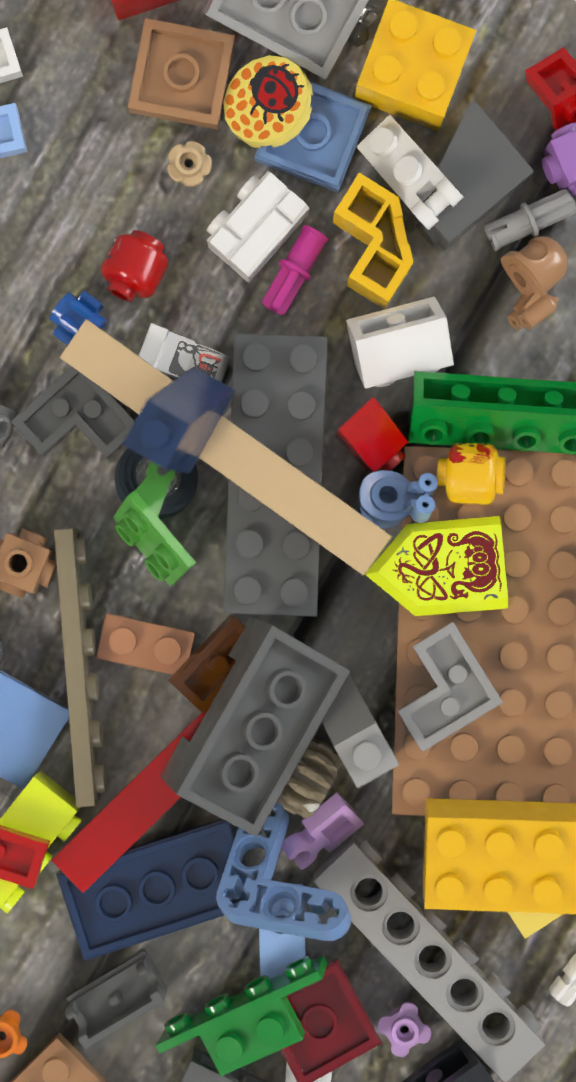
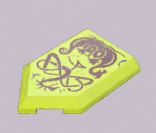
M500 516L406 524L365 575L414 616L508 609V590Z

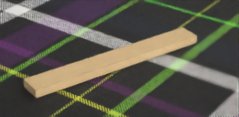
M87 319L59 357L137 414L140 413L145 402L150 397L173 382L168 376ZM221 416L199 458L359 573L365 575L392 536L230 420Z

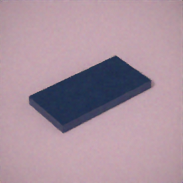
M221 818L131 847L84 893L61 870L58 871L56 876L84 961L224 916L217 904L216 895L236 836L233 824ZM242 858V864L246 866L244 858ZM240 877L243 884H245L246 879ZM244 888L240 898L231 899L235 908H237L240 901H248L249 899Z

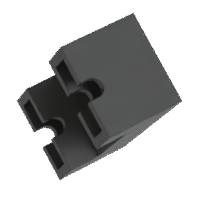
M251 616L228 655L235 659L236 662L193 738L189 740L182 736L160 777L177 795L257 837L350 670L278 628Z

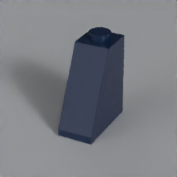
M192 367L145 402L122 445L164 469L190 473L236 390Z

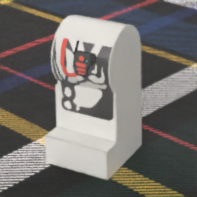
M152 323L139 353L142 359L173 379H177L189 369L195 367L222 382L231 359L221 352L196 344L193 340L172 333L168 329Z

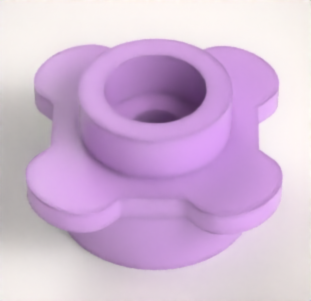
M412 1002L402 1003L400 1007L393 1009L388 1015L381 1016L377 1023L378 1031L387 1036L391 1043V1052L398 1057L406 1056L410 1048L418 1043L425 1044L431 1038L430 1027L422 1023L418 1015V1007ZM405 1025L409 1030L407 1033H402L400 1028Z

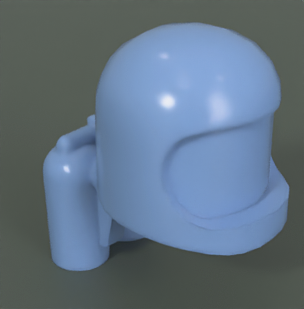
M382 470L370 473L363 479L359 489L361 513L382 529L398 526L408 515H411L412 519L418 523L426 522L435 508V501L432 496L437 488L438 480L431 473H425L420 476L417 482L413 481L411 483L403 475L393 471Z

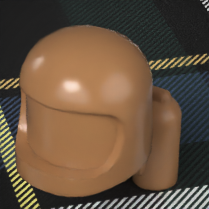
M547 236L535 237L519 252L509 251L501 257L504 270L522 294L513 306L514 311L507 316L510 325L518 331L523 327L531 330L551 315L557 307L558 297L548 295L547 292L565 277L568 270V257L563 247L557 241Z

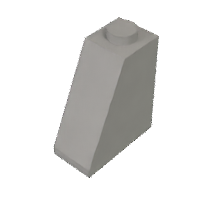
M348 674L322 723L353 782L359 788L399 766V763L353 679Z

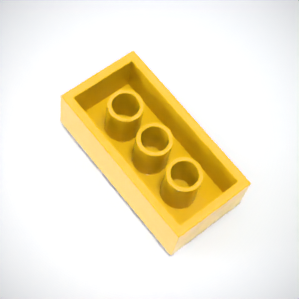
M426 798L423 867L425 909L576 914V803Z

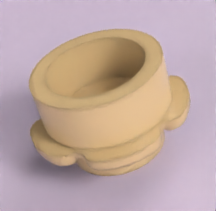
M189 141L186 145L177 144L168 154L170 164L167 166L169 176L177 183L180 182L188 187L197 186L203 182L205 176L211 171V157L205 154L204 146L198 142ZM192 160L193 166L190 168L186 167L185 161Z

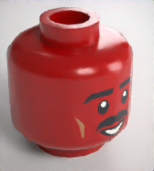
M133 230L131 234L117 236L101 264L102 276L109 283L107 290L115 297L126 302H132L134 297L141 299L152 297L168 268V258L163 253L164 245L153 236L139 230Z

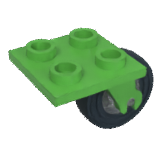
M127 448L120 457L115 469V487L122 501V505L113 516L117 523L115 529L125 543L129 546L136 545L147 558L144 562L149 572L161 582L165 580L171 587L196 562L161 520L179 514L192 501L198 485L197 467L195 464L190 473L167 470Z

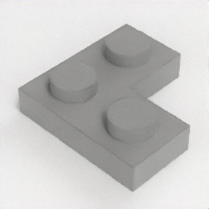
M454 622L412 646L437 686L397 711L422 752L503 703Z

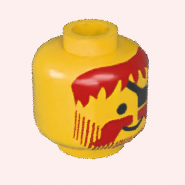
M455 443L449 450L448 458H439L437 486H446L447 497L453 503L489 505L494 501L496 494L504 493L506 458L498 457L496 448L490 444Z

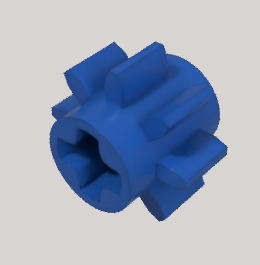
M85 290L79 298L68 292L58 302L50 315L49 320L57 325L52 334L68 346L86 319L103 330L107 319L99 313L104 306Z

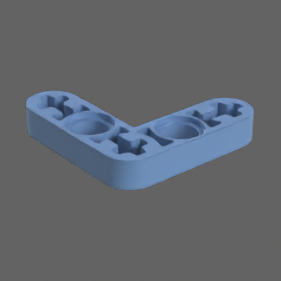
M276 802L273 807L275 817L269 816L257 837L238 827L216 895L219 908L230 922L323 941H334L347 933L351 926V914L345 900L338 893L271 880L290 818L287 810L283 809L281 804ZM262 830H263L264 833L266 834L267 838H266L265 836L261 835ZM261 848L265 850V857L258 865L247 867L242 864L243 856L250 849ZM240 877L246 879L245 884H243ZM244 888L249 899L248 901H240L237 908H235L231 899L240 898ZM279 899H294L295 908L290 915L284 918L272 916V907ZM307 903H308V905H309V907H310L312 913L307 912V906H306ZM330 908H334L337 918L329 917L327 923L322 924L317 914L326 915Z

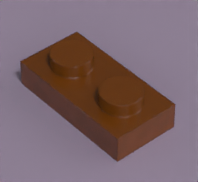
M232 614L223 621L168 680L203 714L210 708L236 662L235 659L228 655L245 629V626Z

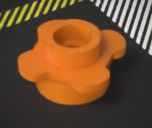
M12 1009L6 1010L0 1016V1032L2 1031L6 1034L5 1039H0V1059L8 1057L12 1053L17 1055L23 1053L28 1044L27 1038L20 1031L19 1023L21 1016Z

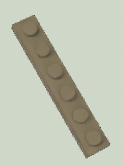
M79 529L54 530L76 807L95 806L100 800V793L107 791L105 765H98L96 747H103L101 719L94 720L93 702L99 701L100 697L99 680L97 674H90L89 656H95L96 640L94 629H87L85 610H92V592L90 583H83L82 565L88 564L89 559L86 537H79Z

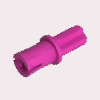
M307 225L302 227L301 233L286 259H280L278 262L281 268L262 299V304L265 308L277 315L283 316L286 314L303 282H309L311 279L309 272L324 245L329 240L324 234Z

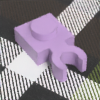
M336 792L327 801L320 804L314 815L301 821L305 829L302 832L294 833L283 841L281 848L290 860L294 859L302 870L314 862L321 849L325 848L330 853L362 827L364 822L356 811Z

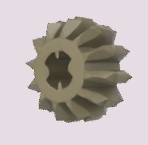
M312 738L277 800V803L281 804L283 809L304 818L314 815L315 811L318 810L342 766V760L337 751L332 748V745L323 740L319 741Z

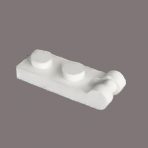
M391 115L384 119L356 146L428 230L439 221L437 216L449 204L454 207L464 198ZM435 189H437V191L429 199L423 202Z

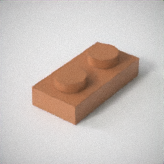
M106 613L96 658L173 675L191 656L196 632Z

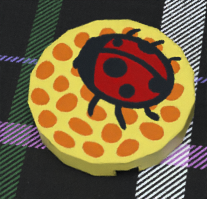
M268 55L252 60L238 70L227 87L223 102L225 120L232 132L251 147L261 148L260 146L271 145L274 148L284 145L301 132L310 118L312 111L310 106L311 95L313 96L312 85L302 69L286 57Z

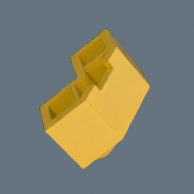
M359 173L336 208L333 224L368 245L351 272L347 286L385 310L409 273L413 264V258L405 232L399 197Z

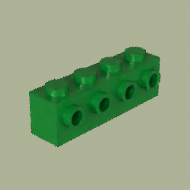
M414 371L409 403L408 443L449 446L455 443L490 444L496 449L574 455L576 454V382Z

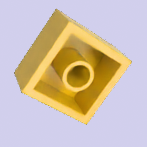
M388 0L359 77L355 99L368 103L373 108L439 132L476 30L403 2Z

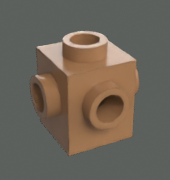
M22 528L20 535L17 533H6L4 540L0 539V589L2 591L24 598L26 592L38 593L42 591L43 586L48 588L51 585L57 571V563L54 561L56 550L46 545L47 537ZM18 554L23 555L27 560V567L22 572H17L12 567Z

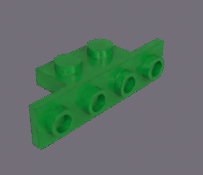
M322 955L311 961L308 956L299 958L286 966L284 969L285 973L272 979L268 975L260 976L249 982L244 987V992L231 998L228 993L221 994L207 1002L203 1007L204 1010L190 1016L189 1012L186 1011L172 1017L164 1024L165 1030L155 1045L159 1054L200 1035L220 1076H223L303 1040L305 1031L287 995L322 980L328 965L325 957Z

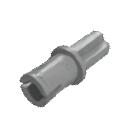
M563 189L530 205H527L526 202L521 203V209L493 222L485 223L484 229L488 239L492 240V248L494 251H498L500 248L530 234L535 238L539 236V230L574 215L576 204L570 192Z

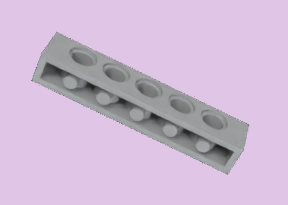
M351 835L313 871L314 883L320 889L338 893L345 900L351 914V922L503 1082H507L545 1046L538 1032L542 1024L524 1004L517 1009L506 998L511 993L508 987L494 972L491 971L486 976L475 965L479 957L461 938L456 943L450 939L443 931L448 925L434 909L423 910L412 899L416 891L400 873L397 872L392 877L380 865L385 859L373 844L367 839L360 844ZM365 878L377 880L380 883V889L377 894L367 898L358 895L355 888L361 880ZM406 912L412 917L411 922L403 930H393L387 925V921L392 914ZM429 945H436L443 949L441 957L433 963H425L419 959L422 949ZM469 979L474 982V985L468 994L457 996L451 993V987L457 980ZM499 1012L505 1015L503 1023L497 1028L489 1029L482 1025L485 1017L490 1013Z

